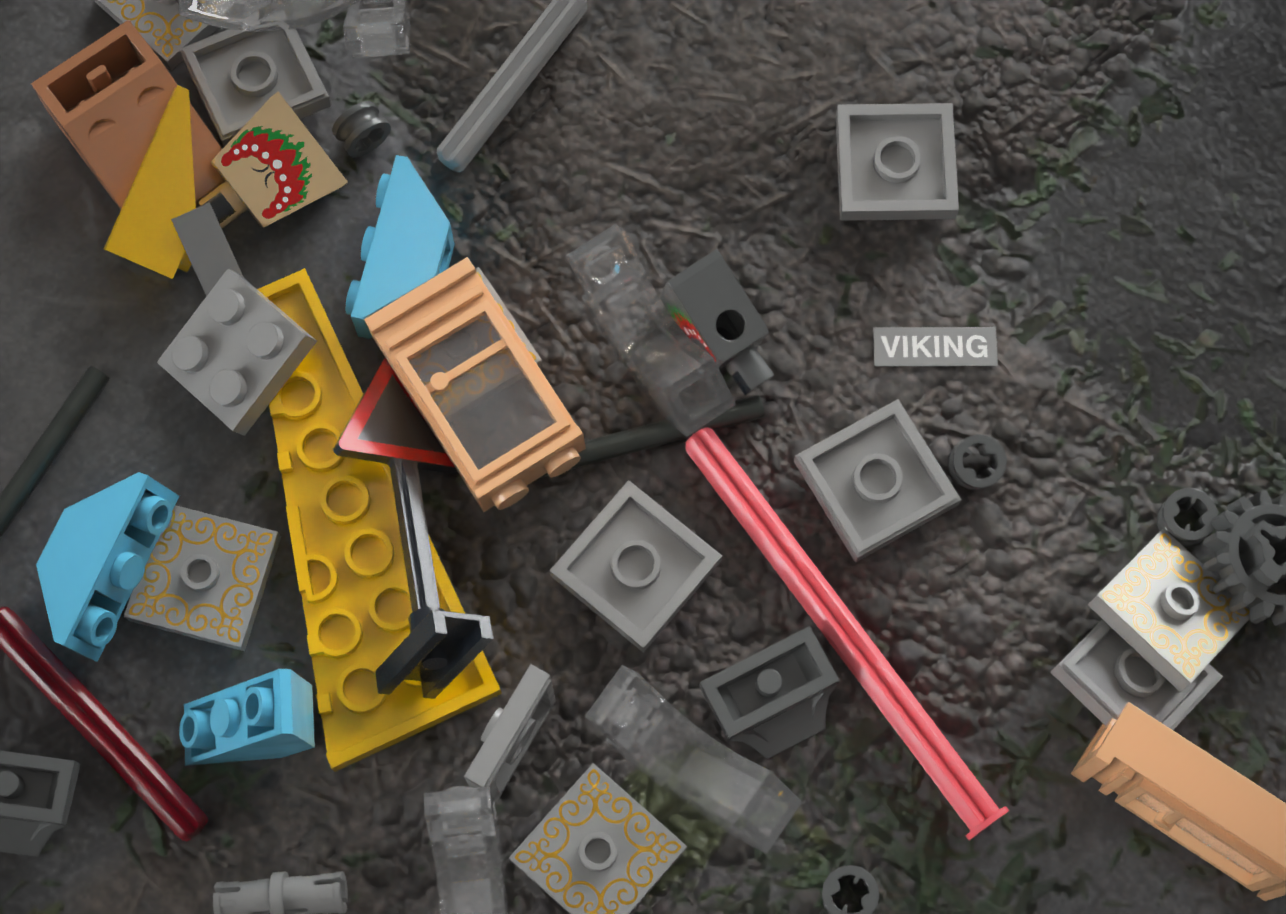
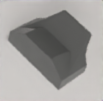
M808 626L701 681L699 688L728 741L744 742L758 751L763 757L769 759L826 729L828 699L840 680L811 627Z
M0 750V852L39 857L51 835L67 824L81 764L74 760Z

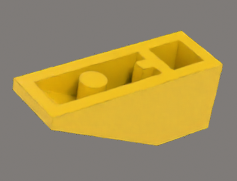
M179 85L172 92L104 247L106 251L171 279L174 278L177 269L188 272L192 265L171 219L196 209L189 90Z

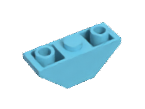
M399 155L395 157L391 175L383 173L380 178L376 193V207L381 208L376 227H367L361 246V260L366 261L361 281L353 280L351 282L346 299L345 311L346 314L351 315L358 337L367 339L372 338V335L364 319L448 269L455 246L449 220L408 157Z
M138 472L64 509L36 564L54 642L98 662L106 644L115 634L117 622L133 589L140 583L144 575L145 565L161 533L170 523L172 511L179 495L150 476Z
M277 669L184 704V715L180 722L179 735L181 743L185 747V766L283 758L315 748L312 685L291 669Z

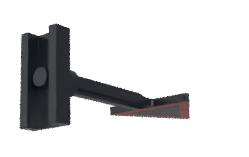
M384 358L341 433L333 451L337 456L385 463L390 467L412 613L408 617L410 634L375 671L378 694L390 695L403 680L421 681L423 698L435 699L493 640L490 616L448 612L440 608L418 469L460 474L387 359Z

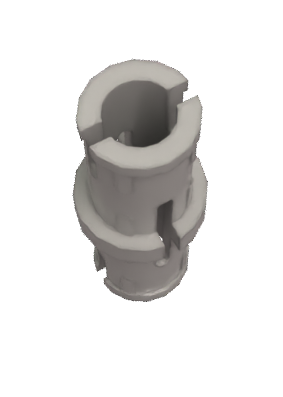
M286 871L273 872L268 879L243 882H216L214 886L216 892L213 893L214 914H341L347 911L348 888L343 871L289 877Z

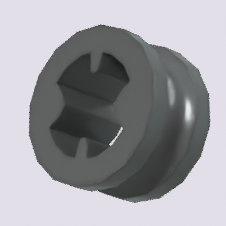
M363 101L347 109L338 117L332 128L335 138L339 141H345L344 149L353 158L361 157L376 149L385 141L391 131L390 123L387 119L378 117V107L371 101Z
M982 434L962 439L952 448L948 457V468L951 477L957 484L966 489L979 490L994 485L1002 478L1007 466V456L1002 445L996 439ZM970 446H977L981 456H990L991 467L982 470V473L986 476L984 479L976 478L974 469L964 468L963 457L965 458L972 454V451L969 449Z
M1183 488L1175 491L1161 505L1157 513V526L1159 531L1164 528L1184 547L1195 546L1214 530L1211 521L1214 517L1218 516V510L1214 501L1205 492L1196 488ZM1179 504H1184L1185 512L1193 507L1199 513L1200 518L1194 523L1196 531H1190V524H1187L1182 529L1175 522L1174 517L1180 512Z
M847 865L839 867L829 874L823 885L822 900L828 914H872L878 905L880 894L878 884L871 873L862 867ZM852 877L854 878V886H856L859 880L866 886L868 894L860 900L861 911L847 913V905H844L842 910H840L833 902L832 896L840 892L839 880L842 878Z

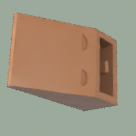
M130 20L119 25L31 83L49 115L120 209L124 204L172 92L178 85ZM190 103L195 202L197 206L199 204L198 201L225 181L211 164V161L222 148Z

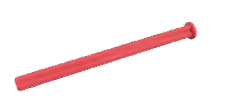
M705 427L693 434L685 442L687 454L969 828L970 832L965 835L970 841L1008 813L1009 809L1006 806L999 809L713 429Z

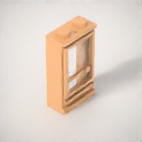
M468 257L364 319L374 341L483 512L495 505L498 510L510 507L529 492L528 484L546 473L551 478L559 476L580 461L581 457L578 453L586 449L583 432L566 410L477 274L475 267Z
M1130 702L1124 706L1116 720L1111 718L1106 726L1103 723L1101 724L1071 772V775L1083 783L1091 777L1102 784L1098 791L1106 796L1114 791L1118 794L1115 799L1116 803L1252 892L1260 890L1257 894V897L1268 901L1286 895L1285 802Z

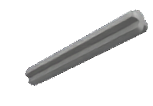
M587 0L551 1L437 148L438 159L443 165L457 173L466 168L587 11Z

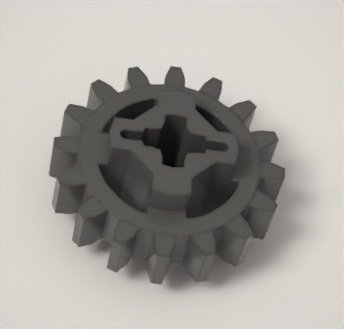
M1264 490L1248 499L1245 496L1226 506V511L1212 519L1211 524L1217 532L1206 537L1203 545L1215 551L1216 557L1203 563L1204 570L1219 572L1221 580L1216 582L1212 589L1215 593L1228 590L1233 595L1229 605V609L1233 613L1248 606L1250 607L1249 614L1252 623L1257 624L1270 617L1274 626H1280L1286 623V595H1279L1286 591V493L1271 500L1268 492ZM1267 589H1271L1276 594L1267 592Z

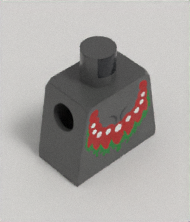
M715 249L666 282L655 307L710 379L727 369L746 396L774 376L756 349L769 334L768 328L718 249ZM717 330L727 332L732 340L722 338Z

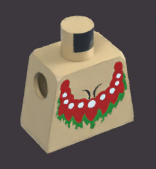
M277 92L267 100L211 161V164L225 182L198 201L200 206L207 203L211 204L221 228H224L246 210L264 228L341 188L348 181L282 95Z

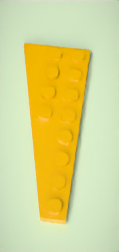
M304 268L257 290L317 340L316 344L270 402L269 408L273 419L278 449L277 458L287 504L286 513L298 586L305 614L309 654L312 657L317 688L316 697L327 749L326 758L331 769L336 772L502 694L482 650L435 699L423 698L421 681L403 680L390 695L378 694L375 671L410 634L408 617L412 613L390 467L385 463L337 456L333 451L363 392ZM429 536L440 608L448 612L465 613Z

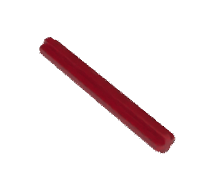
M1 607L0 648L179 839L187 842L198 835L208 823L207 815L24 621L9 607Z

